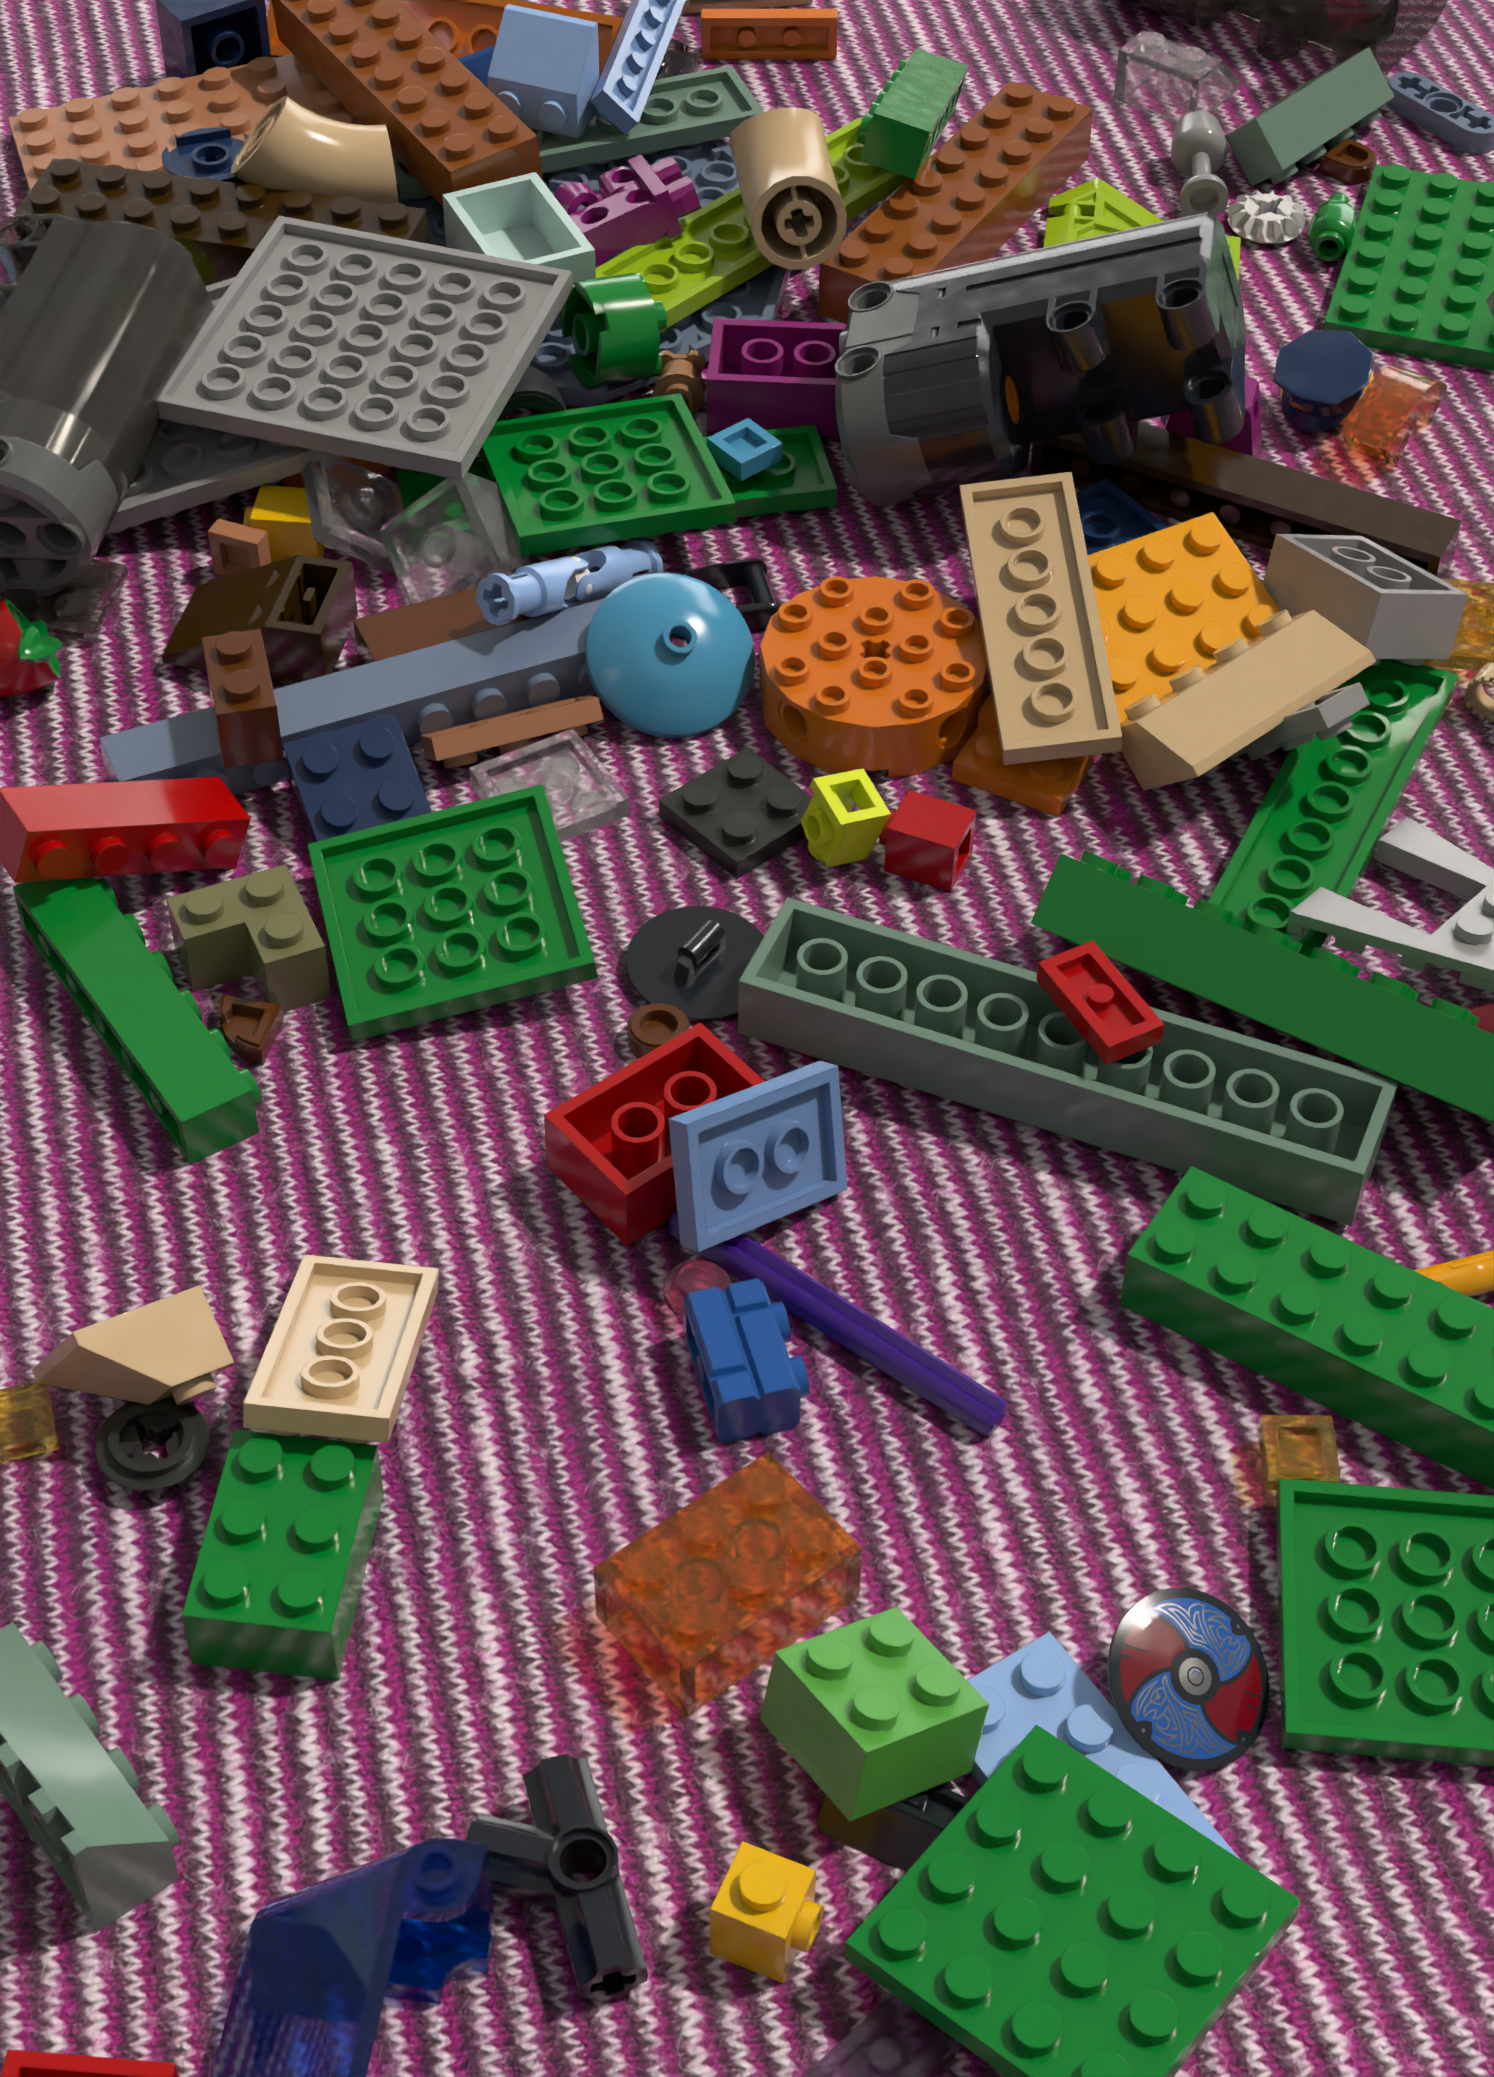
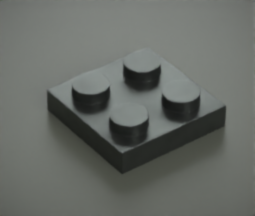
M747 747L659 799V817L733 877L739 879L806 837L800 821L812 797Z

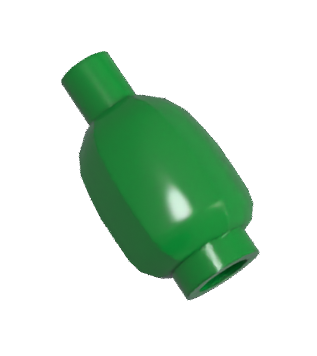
M1341 192L1332 194L1328 201L1317 208L1308 226L1309 244L1317 257L1324 261H1334L1343 256L1355 238V211L1348 204V197Z

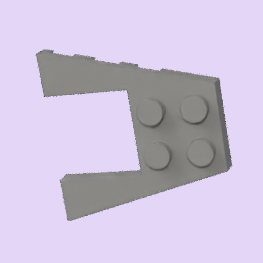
M1406 817L1379 839L1374 860L1469 900L1467 904L1431 935L1323 887L1317 889L1290 912L1286 932L1301 937L1305 927L1336 936L1334 947L1362 955L1366 945L1400 954L1402 955L1400 966L1424 972L1434 964L1459 971L1461 974L1458 983L1494 993V869L1411 818Z

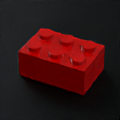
M700 1022L545 1113L544 1127L547 1167L626 1246H629L666 1223L672 1211L677 1209L668 1119L765 1081Z

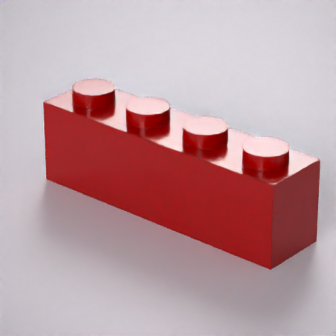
M220 777L1 787L0 862L14 883L235 868L251 818Z

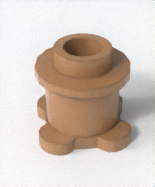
M669 350L660 351L662 372L654 384L653 397L680 393L690 413H695L702 406L706 391V380L702 378V369H704L706 362L705 356L696 350H691L687 354H673Z

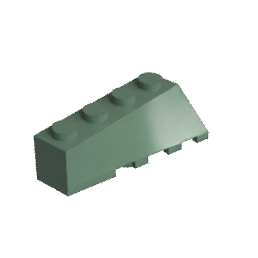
M1368 47L1306 81L1298 89L1288 93L1281 100L1267 107L1260 114L1227 134L1225 138L1251 187L1268 178L1275 185L1299 171L1295 162L1299 161L1301 166H1304L1325 154L1327 151L1323 145L1327 142L1329 148H1332L1354 135L1355 133L1351 127L1353 124L1359 130L1380 118L1382 114L1379 107L1395 96Z
M14 1622L0 1629V1791L96 1932H98L179 1880L172 1848L180 1844V1838L164 1809L157 1802L146 1808L134 1792L140 1788V1783L123 1752L118 1747L106 1752L95 1736L101 1733V1729L85 1699L79 1693L67 1698L57 1682L61 1681L63 1676L47 1646L41 1640L30 1646Z

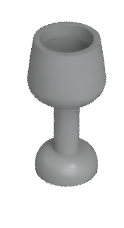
M1194 111L1182 116L1174 127L1172 137V162L1181 173L1191 177L1185 182L1180 192V205L1188 216L1206 212L1217 216L1226 208L1229 199L1225 183L1218 176L1213 175L1226 160L1228 153L1227 141L1218 119L1205 111Z

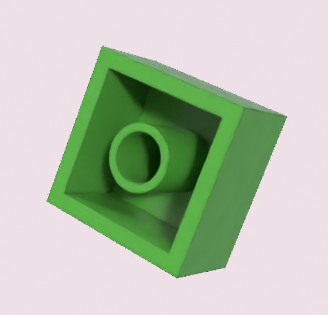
M895 1607L775 1651L760 1720L850 1822L971 1772L989 1703L914 1624Z

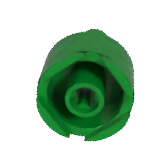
M629 273L574 282L575 286H573L572 292L561 309V329L563 338L572 337L575 353L567 354L571 370L579 383L584 387L604 386L660 376L662 372V359L659 352V333L664 332L667 328V315L663 303L660 300H652L640 273Z

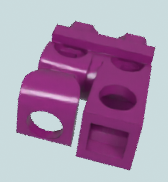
M641 154L628 159L630 168H614L599 177V192L594 193L589 185L579 182H564L555 190L554 197L595 249V268L609 261L608 257L636 244L647 245L656 243L664 234L669 239L682 234L678 219L701 209L692 181L688 176H682L681 170L672 156L653 165H649ZM580 205L585 206V208L577 211Z

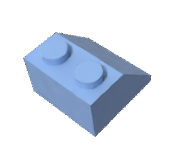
M508 4L504 9L487 76L488 89L527 127L579 138L598 113L596 106L590 102L599 81L598 22Z

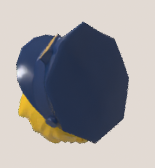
M1309 330L1279 349L1273 382L1281 388L1282 413L1287 422L1299 431L1312 433L1329 430L1337 424L1357 425L1358 417L1369 409L1370 403L1376 395L1377 388L1374 384L1375 378L1372 371L1375 354L1351 332L1336 330Z

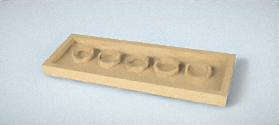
M1072 472L960 485V503L1003 764L1010 765L1122 751V732Z

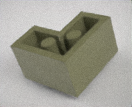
M286 864L166 898L175 951L193 992L253 974L265 1002L282 1005L283 1013L332 998L325 945Z

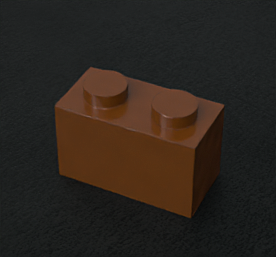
M261 629L242 632L231 631L221 635L201 637L224 769L284 760L277 705Z

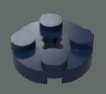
M212 127L186 132L176 138V148L169 153L166 146L162 152L163 171L172 175L195 178L211 177L217 181L246 184L231 174L234 160L245 142L240 139L231 138V131L227 128ZM244 133V139L246 141L249 135Z

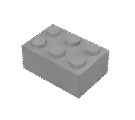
M1276 534L1263 581L1264 587L1281 611L1287 609L1292 617L1315 610L1369 649L1376 660L1371 666L1379 665L1381 659H1394L1398 662L1415 666L1423 665L1425 659H1450L1469 595L1363 536Z

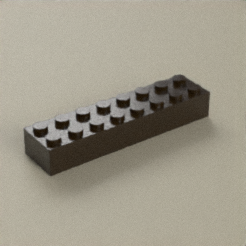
M53 158L13 214L26 266L69 271L89 260L111 266L117 279L141 278L149 280L152 284L187 289L190 288L185 276L193 272L197 274L202 287L236 277L278 216L431 244L427 211L423 208L408 207L401 203L386 204L364 201L351 196L335 197L312 194L305 190L270 189L260 184L217 181L211 177L195 178L172 175L165 171L150 172L128 169L115 164H91L78 162L71 158Z

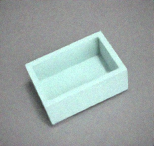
M536 172L442 194L447 248L572 271L573 283L596 278L595 249Z

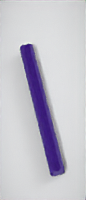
M676 1209L672 1211L668 1219L670 1223L668 1231L670 1235L680 1240ZM738 1235L698 1252L742 1281L758 1278L764 1283L770 1299L776 1303L782 1302L787 1310L980 1434L991 1435L1003 1422L1007 1409V1403L1003 1398L746 1235Z

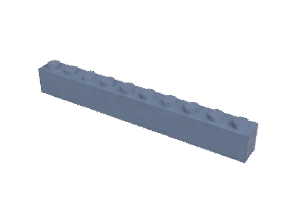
M605 598L274 689L281 742L283 744L396 714L407 746L420 743V735L595 693L586 669L585 640L594 613ZM672 634L669 635V639H670L671 643H672ZM213 707L99 737L107 782L220 777L234 796L290 780L284 760L224 769Z

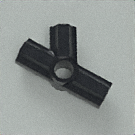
M568 1753L542 1759L538 1766L523 1774L522 1778L534 1826L479 1813L477 1819L471 1822L464 1843L462 1863L459 1871L460 1885L553 1907L556 1915L559 1917L580 1999L592 1998L597 1999L599 2002H605L627 1996L632 1989L647 1981L648 1971L619 1873L618 1848L612 1836L608 1834L587 1758L577 1759L571 1757ZM585 1869L600 1874L596 1879L589 1882H576L568 1878L571 1873Z

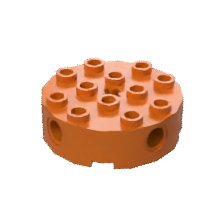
M839 576L826 578L821 582L820 586L799 593L789 602L780 606L779 610L770 618L760 645L759 690L762 698V712L766 728L790 754L830 773L837 774L852 771L854 768H863L869 771L888 769V778L917 775L951 761L961 752L977 729L979 709L987 699L989 673L980 623L975 619L974 614L964 608L957 600L935 591L929 582L920 579L903 581L878 576L853 579Z

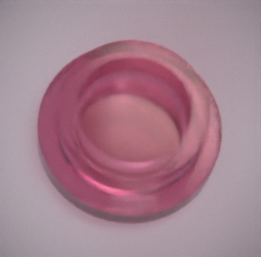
M703 1260L686 1261L671 1269L665 1277L663 1283L664 1301L673 1314L683 1322V1298L686 1297L687 1293L713 1287H719L721 1290H724L728 1284H731L727 1273L714 1263Z

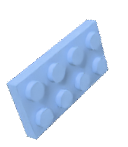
M1050 1631L967 1680L989 1703L972 1771L969 1772L981 1787L1037 1724L1239 1858L1159 1761L1146 1752L1132 1738L1121 1722L1117 1711Z

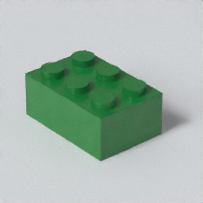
M234 1430L182 1613L192 1664L339 1681L384 1496L378 1445Z

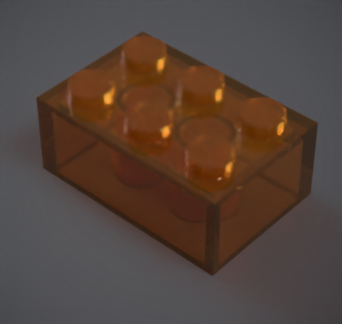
M768 1451L594 1567L596 1616L680 1711L688 1717L774 1657L775 1651L788 1647L857 1599L860 1591L862 1547Z

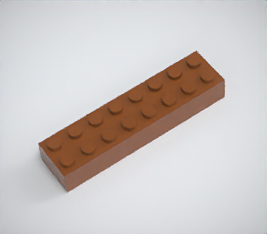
M271 0L279 40L362 125H386L392 156L442 207V194L536 172L543 181L538 136L397 0Z
M1011 81L1007 83L925 162L916 180L908 178L841 242L839 249L830 258L820 264L818 314L847 324L850 311L848 299L856 289L865 284L876 281L885 282L990 259L1088 159L1093 108L1078 104L1069 97L1054 96L1035 90L1026 83H1014Z

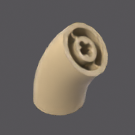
M287 96L279 99L259 121L246 139L231 167V174L246 184H260L270 189L305 190L312 194L335 197L351 196L358 200L386 204L399 203L395 169L386 125H356L334 121L309 111Z
M789 107L762 112L741 122L732 131L729 143L744 208L758 250L771 263L788 270H807L824 263L839 249L845 236L847 213L835 179L819 115L808 109Z

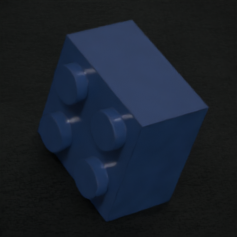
M155 0L166 78L179 77L183 79L201 75L206 70L214 67H225L228 69L249 64L250 61L259 57L271 58L265 0Z

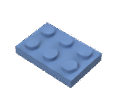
M817 1061L668 1119L680 1245L696 1252L703 1251L848 1190L839 1070L837 1065Z

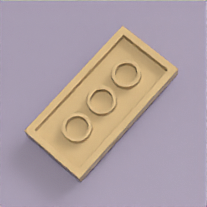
M304 1254L244 1400L243 1428L269 1430L274 1434L282 1436L307 1434L335 1437L357 1444L371 1441L389 1443L438 1293L439 1268Z

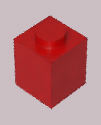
M909 790L897 811L889 810L891 815L879 836V844L886 846L884 871L951 892L973 853L976 810Z

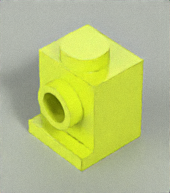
M862 768L813 778L810 788L814 795L800 821L808 840L809 852L814 858L824 862L827 868L867 859L891 813L865 770ZM856 802L860 810L851 812Z

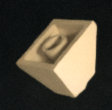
M198 1285L72 1332L36 1365L32 1372L36 1382L40 1384L147 1405L173 1396L177 1406H180L216 1390L217 1387L213 1379L232 1365L234 1361L201 1286Z

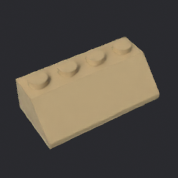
M1287 609L1282 610L1256 625L1260 635L1246 642L1244 637H1240L1213 653L1216 663L1205 670H1202L1200 665H1196L1172 678L1169 684L1173 690L1158 699L1157 695L1152 693L1125 708L1124 711L1128 719L1120 723L1122 732L1121 752L1143 791L1199 777L1284 722L1283 718L1298 711V709L1312 701L1315 702L1321 696L1375 663L1376 660L1372 652L1315 610L1292 617Z

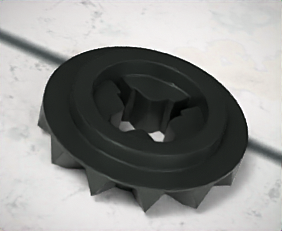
M168 1397L150 1405L129 1402L113 1412L98 1432L95 1452L106 1482L119 1484L128 1497L137 1490L149 1491L158 1499L164 1488L175 1484L187 1489L190 1476L196 1470L206 1469L207 1453L209 1446L212 1445L208 1423L202 1413L190 1403L177 1406L174 1397ZM140 1435H143L147 1441L151 1440L157 1446L166 1444L168 1457L165 1459L157 1458L152 1453L143 1455Z

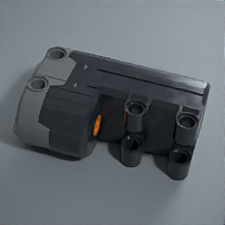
M1209 212L885 282H871L856 289L848 299L850 311L845 330L841 331L839 336L840 355L835 364L837 374L835 404L845 471L851 486L878 507L960 492V485L1019 478L1028 464L1032 441L1082 432L1090 458L1095 463L1113 464L1127 458L1135 450L1140 420L1189 411L1197 439L1207 444H1218L1230 440L1242 430L1244 425L1246 332L1242 294L1225 236L1224 226L1219 219Z

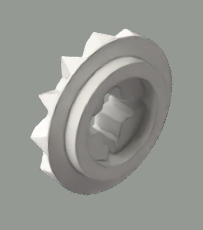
M1253 190L1251 196H1237L1235 203L1229 205L1227 219L1230 228L1241 237L1260 244H1277L1298 237L1304 230L1306 217L1304 216V206L1293 202L1292 196H1278L1274 194V191H1271L1269 194H1262L1257 190Z

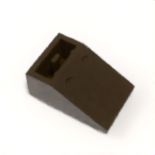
M296 555L198 585L162 655L163 664L206 670L201 637L221 635L231 631L242 632L261 629L271 679L299 683L332 674L354 625L353 620L358 616L353 562Z

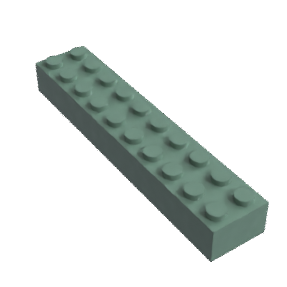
M789 897L786 898L739 980L738 1033L1184 1174L1193 1166L1254 1196L1349 1226L1353 1224L1386 1135L1399 1083L1395 1080L1153 1007L1150 1008L1164 1023L1162 1042L1106 1065L1037 982V972Z

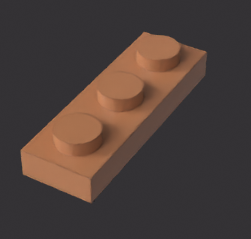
M581 695L420 735L425 758L434 761L443 760L444 768H453L478 761L476 751L498 746L500 754H510L534 747L532 737L553 733L555 741L588 734L587 724L604 719L599 697Z

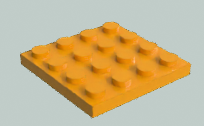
M1214 512L1088 555L1120 723L1128 719L1124 709L1152 693H1155L1158 699L1173 690L1169 684L1172 678L1196 665H1200L1202 670H1205L1216 663L1213 656L1216 650L1240 637H1244L1246 642H1249L1260 635L1256 625L1281 611Z

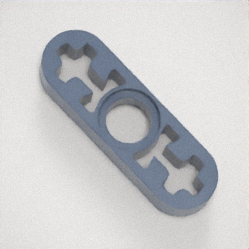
M1401 72L1390 77L1388 85L1395 97L1386 103L1389 109L1464 152L1485 154L1494 150V116L1420 74Z

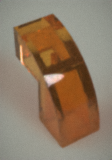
M1396 365L1387 366L1366 387L1341 431L1348 449L1397 466L1417 421L1431 424L1447 390L1446 384Z

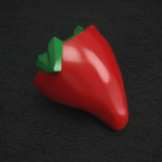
M6 599L0 602V697L28 694L43 689L62 678L56 652L63 644L58 638L49 636L45 622L39 619L34 623H30L14 604Z

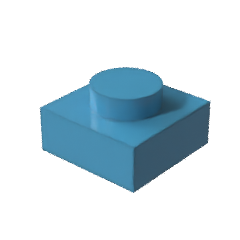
M749 418L707 438V447L715 462L740 481L782 461L783 443Z

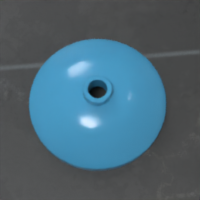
M653 573L642 575L623 583L602 601L594 613L586 634L585 663L590 682L599 699L622 722L636 730L653 736L687 738L706 733L718 727L738 709L752 683L755 669V650L750 630L744 618L725 595L709 584L690 576L676 573ZM669 635H681L686 640L687 646L677 647L673 645Z

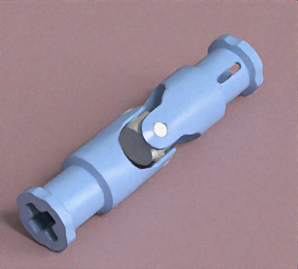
M640 538L633 540L622 549L615 546H606L579 553L572 557H562L523 566L510 576L502 573L490 574L486 579L479 582L477 604L482 611L483 617L488 622L500 626L508 624L520 614L535 617L582 604L583 601L606 598L614 589L633 578L647 574L662 573L663 561L655 544L647 539ZM648 570L645 573L638 574L640 571Z

